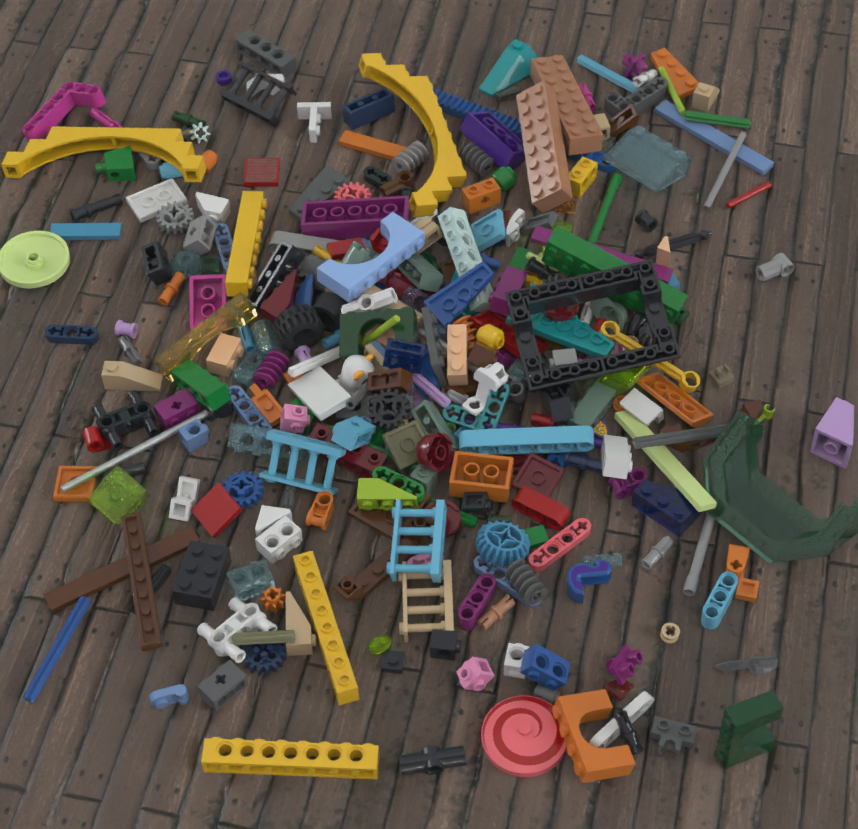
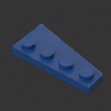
M483 261L423 301L424 306H429L431 313L435 312L437 321L446 330L447 325H450L495 277L494 272Z

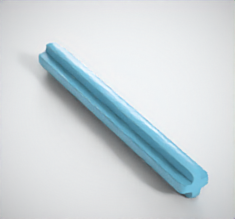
M580 55L577 58V63L631 93L641 88V86L635 87L629 79L584 55Z

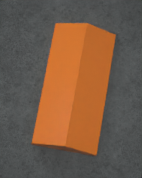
M659 371L635 380V383L694 428H701L714 417L711 411Z

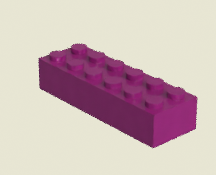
M409 196L303 202L302 234L327 239L369 238L375 233L377 228H380V221L392 212L410 222Z

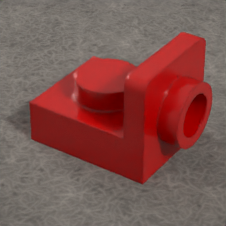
M377 228L375 233L371 235L370 243L372 249L376 253H383L389 243L381 235L380 228Z

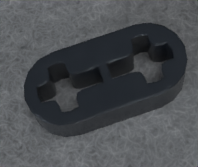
M368 166L363 170L364 180L378 189L379 186L392 180L389 174L377 167Z

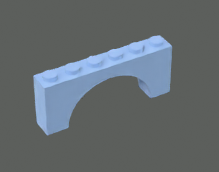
M392 212L380 221L381 235L389 243L383 253L370 261L359 264H343L328 259L317 267V281L350 303L365 290L371 288L378 280L384 278L390 271L396 269L403 261L409 259L415 252L421 250L425 245V232Z

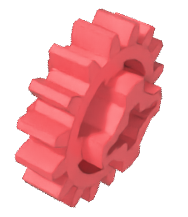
M352 182L349 185L344 183L343 188L338 187V191L334 192V200L372 198L370 189L365 188V184L359 186V182L355 185Z

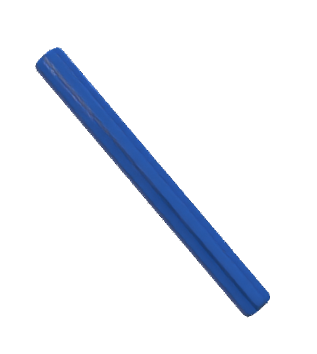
M81 596L23 695L24 700L27 702H35L90 605L89 598Z

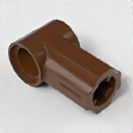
M408 170L400 171L397 174V178L379 186L382 196H395L405 186L414 189L413 175Z

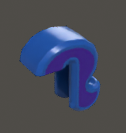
M597 559L594 562V566L587 563L573 565L567 575V592L570 598L576 603H583V586L607 584L611 579V564L604 559Z

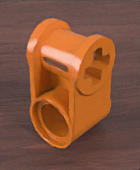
M321 491L316 495L306 517V526L313 525L320 527L323 531L327 530L335 510L333 495L330 492Z
M729 544L726 572H733L738 577V580L739 577L744 578L750 547Z

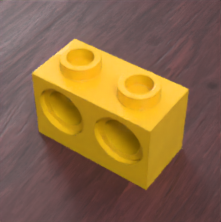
M582 156L569 172L572 196L580 199L597 178L598 162Z

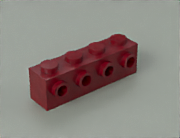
M317 423L309 438L337 444L331 440L333 436L332 428L327 425ZM364 445L352 451L346 450V455L336 459V464L365 478H373L372 472L376 467H385L387 455L379 449H373ZM320 453L318 455L326 460L329 459L327 454Z

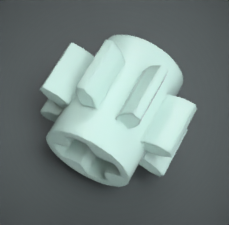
M199 122L198 126L192 124L193 130L189 131L193 135L191 140L196 138L197 143H200L201 139L207 141L205 137L211 134L206 130L208 126L202 127V122ZM200 129V131H203V135L199 136L196 134V131Z

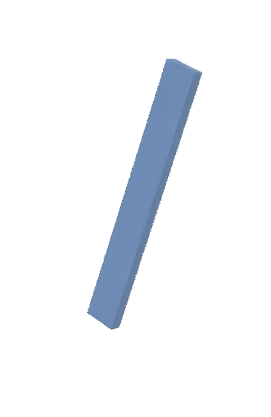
M664 100L655 108L654 113L729 156L736 142L735 139L707 123L685 121L684 115H680L676 105L667 100ZM743 144L735 157V160L761 175L767 173L774 166L773 161Z

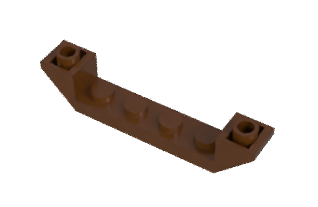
M750 400L742 405L737 414L739 419L733 422L741 424L742 431L740 434L667 444L665 446L686 453L747 434L756 422L762 402L761 400L753 402ZM679 424L674 426L667 425L660 430L659 434L681 431L682 429Z
M414 517L406 524V527H431L434 523L426 517ZM404 535L400 539V546H423L429 536ZM392 546L354 579L347 574L333 586V589L347 601L364 599L390 577V574H387V562L391 560ZM399 554L398 564H402V561L407 562L415 554Z

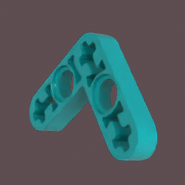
M507 383L502 384L506 392H502L500 395V399H503L502 402L493 398V396L497 398L498 390L496 392L491 390L483 413L475 416L473 424L469 425L464 421L465 417L471 413L455 404H449L447 408H444L443 416L448 422L477 430L485 429L483 424L488 423L489 417L486 416L488 414L491 417H497L496 420L491 419L490 423L493 427L488 429H496L510 394L509 385ZM492 403H498L500 409L498 412L492 413L489 410V406ZM454 409L456 414L461 415V421L459 422V417L454 415L449 418L447 412Z

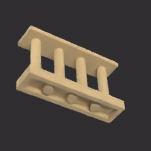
M443 560L441 580H444V585H440V588L407 589V580L432 579L431 575H428V573L398 572V580L403 585V622H399L400 635H404V643H408L409 632H432L433 629L454 632L451 560ZM440 596V598H444V603L430 606H408L407 597ZM441 613V616L445 615V621H441V623L408 624V615Z

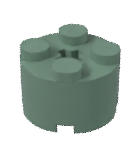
M354 240L341 263H364L379 255L369 247L363 248L361 243Z

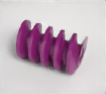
M271 350L252 377L253 382L262 390L275 387L276 382L279 381V377L286 370L290 360L280 351Z

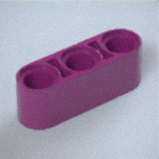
M484 573L480 575L459 607L458 625L462 630L470 631L474 629L477 625V620L483 616L495 597L496 578L492 574Z

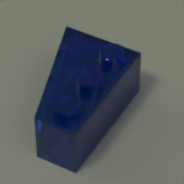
M644 479L633 491L631 505L678 537L703 513V511L698 512L678 489Z

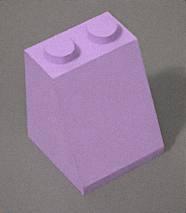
M837 397L815 428L810 450L811 453L844 469L848 465L853 446L854 405Z

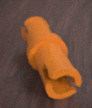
M176 272L171 281L166 283L165 290L158 298L160 304L167 306L172 297L178 293V288L185 280V276L181 272Z

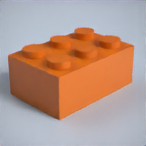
M455 451L449 480V496L463 498L464 492L487 491L489 498L494 502L508 503L513 477L514 457Z

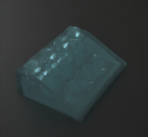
M638 125L628 130L607 152L603 160L658 192L688 174L692 157L686 154L685 151L679 150L671 143L664 141L659 136Z

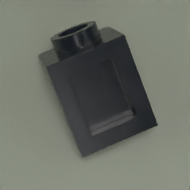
M487 491L464 492L461 509L465 513H483L484 518H489L490 511H493V500L489 498Z

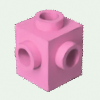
M284 404L280 415V430L303 434L305 427H308L310 423L307 407Z
M472 657L465 661L463 666L456 671L462 687L473 691L484 689L486 684L495 677L487 659Z

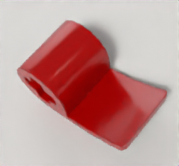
M90 426L83 430L82 435L88 451L98 452L112 449L109 440L102 438L98 427Z

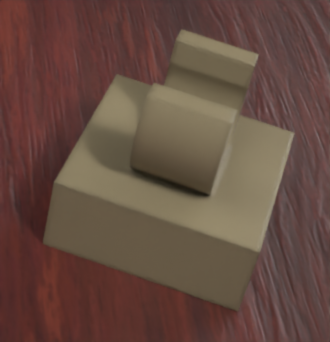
M727 364L717 367L708 373V377L718 389L735 381V376L731 373V369Z

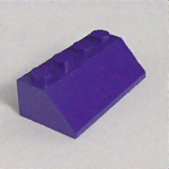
M490 111L467 114L459 130L464 133L467 139H470L481 150H484L485 153L494 158V162L498 164L499 168L504 166L506 168L510 167L513 170L526 160L523 141Z

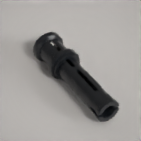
M117 193L91 204L84 203L81 207L70 208V216L74 223H78V220L87 217L91 218L95 213L123 204L121 195Z
M534 256L530 258L524 270L535 274L539 280H548L550 274L555 278V273L549 270V266L541 264Z

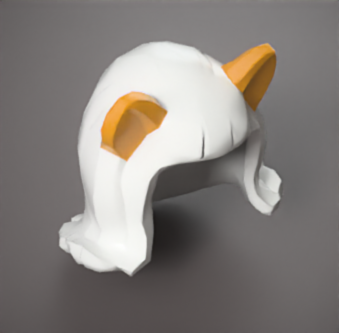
M375 354L349 356L343 363L341 375H338V379L335 381L347 393L354 394L360 388L362 382L368 379V373L374 372V366L371 361Z

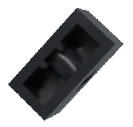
M156 240L141 247L146 274L153 283L158 286L171 280L172 274L167 251Z

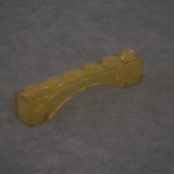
M241 292L154 359L160 372L170 382H173L174 379L170 370L188 359L192 361L198 351L218 334L234 327L244 326L257 316L252 301Z

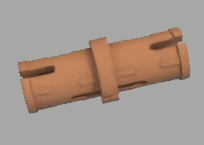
M505 595L501 601L495 606L492 605L489 611L477 620L479 627L483 625L481 628L483 631H486L495 621L501 620L503 614L515 605L513 598L509 600L511 596Z

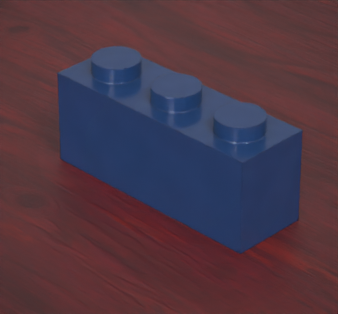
M384 87L342 105L344 122L354 130L395 112L394 95Z

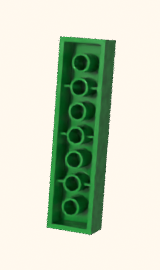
M559 226L556 227L548 239L541 260L546 265L554 267L570 277L629 264ZM659 280L669 324L671 323L673 326L688 295ZM639 290L609 297L630 310L645 314Z

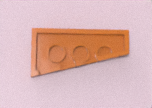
M666 48L651 53V60L657 71L660 66L665 68L680 100L692 95L699 82Z

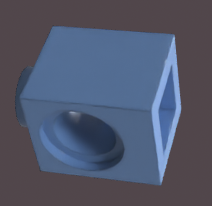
M198 418L178 428L180 441L189 453L209 443L208 434L210 431L205 423L202 424Z

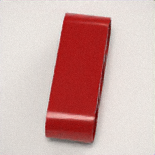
M522 487L511 501V506L516 511L554 530H560L571 515L570 510L565 505L528 487Z

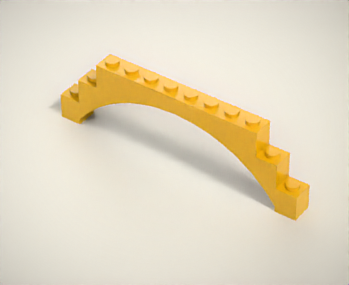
M381 53L362 54L359 62L362 77L381 84L399 96L417 114L430 136L434 153L433 172L427 182L417 192H412L409 203L413 217L433 216L438 202H447L450 194H452V188L462 187L467 177L461 158L458 156L457 147L453 143L452 134L448 130L447 121L443 117L442 108L439 107L437 102V95L434 94L433 85L429 81L428 76H409V72L406 71L404 64L386 65V61L383 60Z
M52 126L46 139H30L24 152H7L1 164L6 178H22L23 175L33 169L62 157L88 151L113 150L131 146L132 151L146 153L172 164L182 173L185 182H202L207 169L204 156L195 155L192 142H184L181 129Z

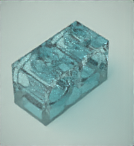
M265 559L254 561L247 566L235 568L231 572L226 573L228 584L234 597L239 598L241 601L263 593V590L266 591L271 586L275 588L273 576Z

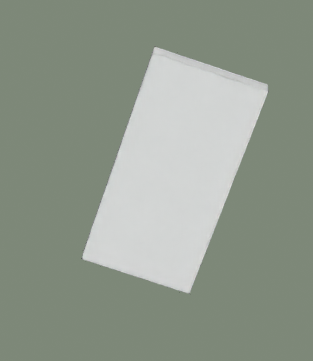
M321 366L316 367L288 384L289 389L320 421L346 407V402L351 397Z

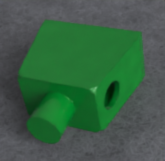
M131 146L105 152V162L95 164L97 174L107 172L110 182L136 180Z

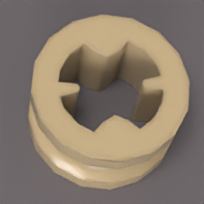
M674 623L664 624L660 632V638L666 643L676 642L680 634L679 627ZM667 630L669 632L672 630L674 632L673 636L671 634L668 636L666 634Z

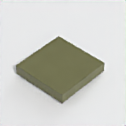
M417 419L381 436L398 471L418 462L416 447L419 440L425 435Z

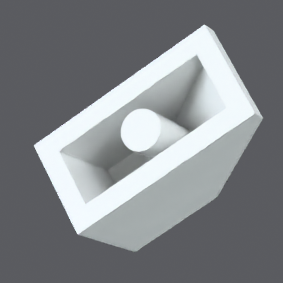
M196 192L197 206L202 215H207L216 224L225 223L231 212L229 199Z

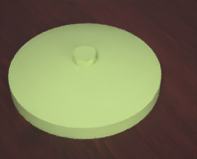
M30 231L19 234L10 239L0 250L1 276L11 285L20 288H38L51 284L65 273L70 263V252L66 242L60 236L47 231Z

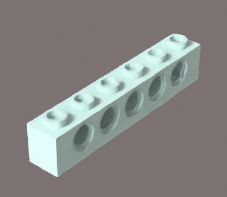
M449 207L438 215L458 276L460 277L483 261L465 211ZM490 283L469 304L471 311L484 312L490 308L491 303L488 302L491 291L493 292Z

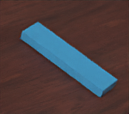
M52 223L50 232L60 236L63 240H120L122 224Z

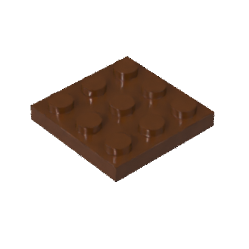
M385 474L378 475V478L385 477ZM396 481L393 485L401 488L404 486V483ZM417 490L416 492L412 491L413 495H415L416 493L419 494V490ZM425 492V498L418 503L419 509L426 507L432 499L431 494ZM356 501L348 511L349 516L392 540L394 529L392 510L359 509L358 502ZM402 517L401 527H406V524L414 517Z

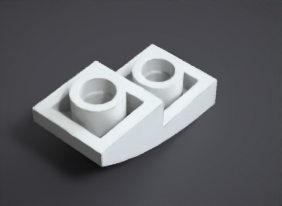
M520 208L513 214L507 226L506 246L508 247L519 239L520 229L525 224V211Z

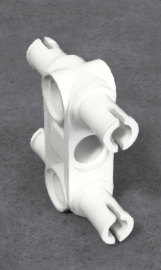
M234 597L230 600L228 606L236 612L215 630L207 623H202L199 625L197 632L207 640L208 645L214 649L218 656H229L236 663H240L245 659L246 653L239 648L240 645L233 644L234 633L257 632L259 629L261 631H277V627L267 620L266 615L260 611L257 604H245L239 598Z

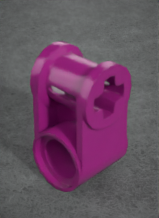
M635 467L631 473L628 472L627 479L610 477L608 484L615 490L617 499H625L646 489L647 471L642 467Z

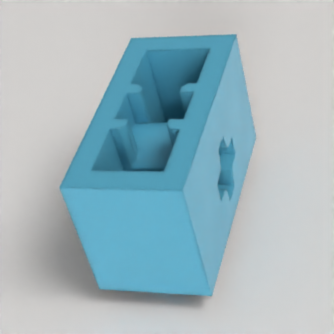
M354 416L335 424L331 440L352 451L370 442L375 426L358 416Z

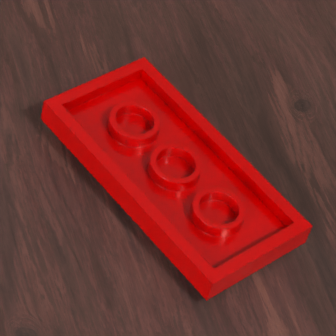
M488 309L470 317L469 322L473 321L474 324L472 326L477 331L480 327L487 324L501 329L504 332L505 340L502 347L520 359L513 327L506 324V316ZM535 336L539 353L546 352L548 344Z

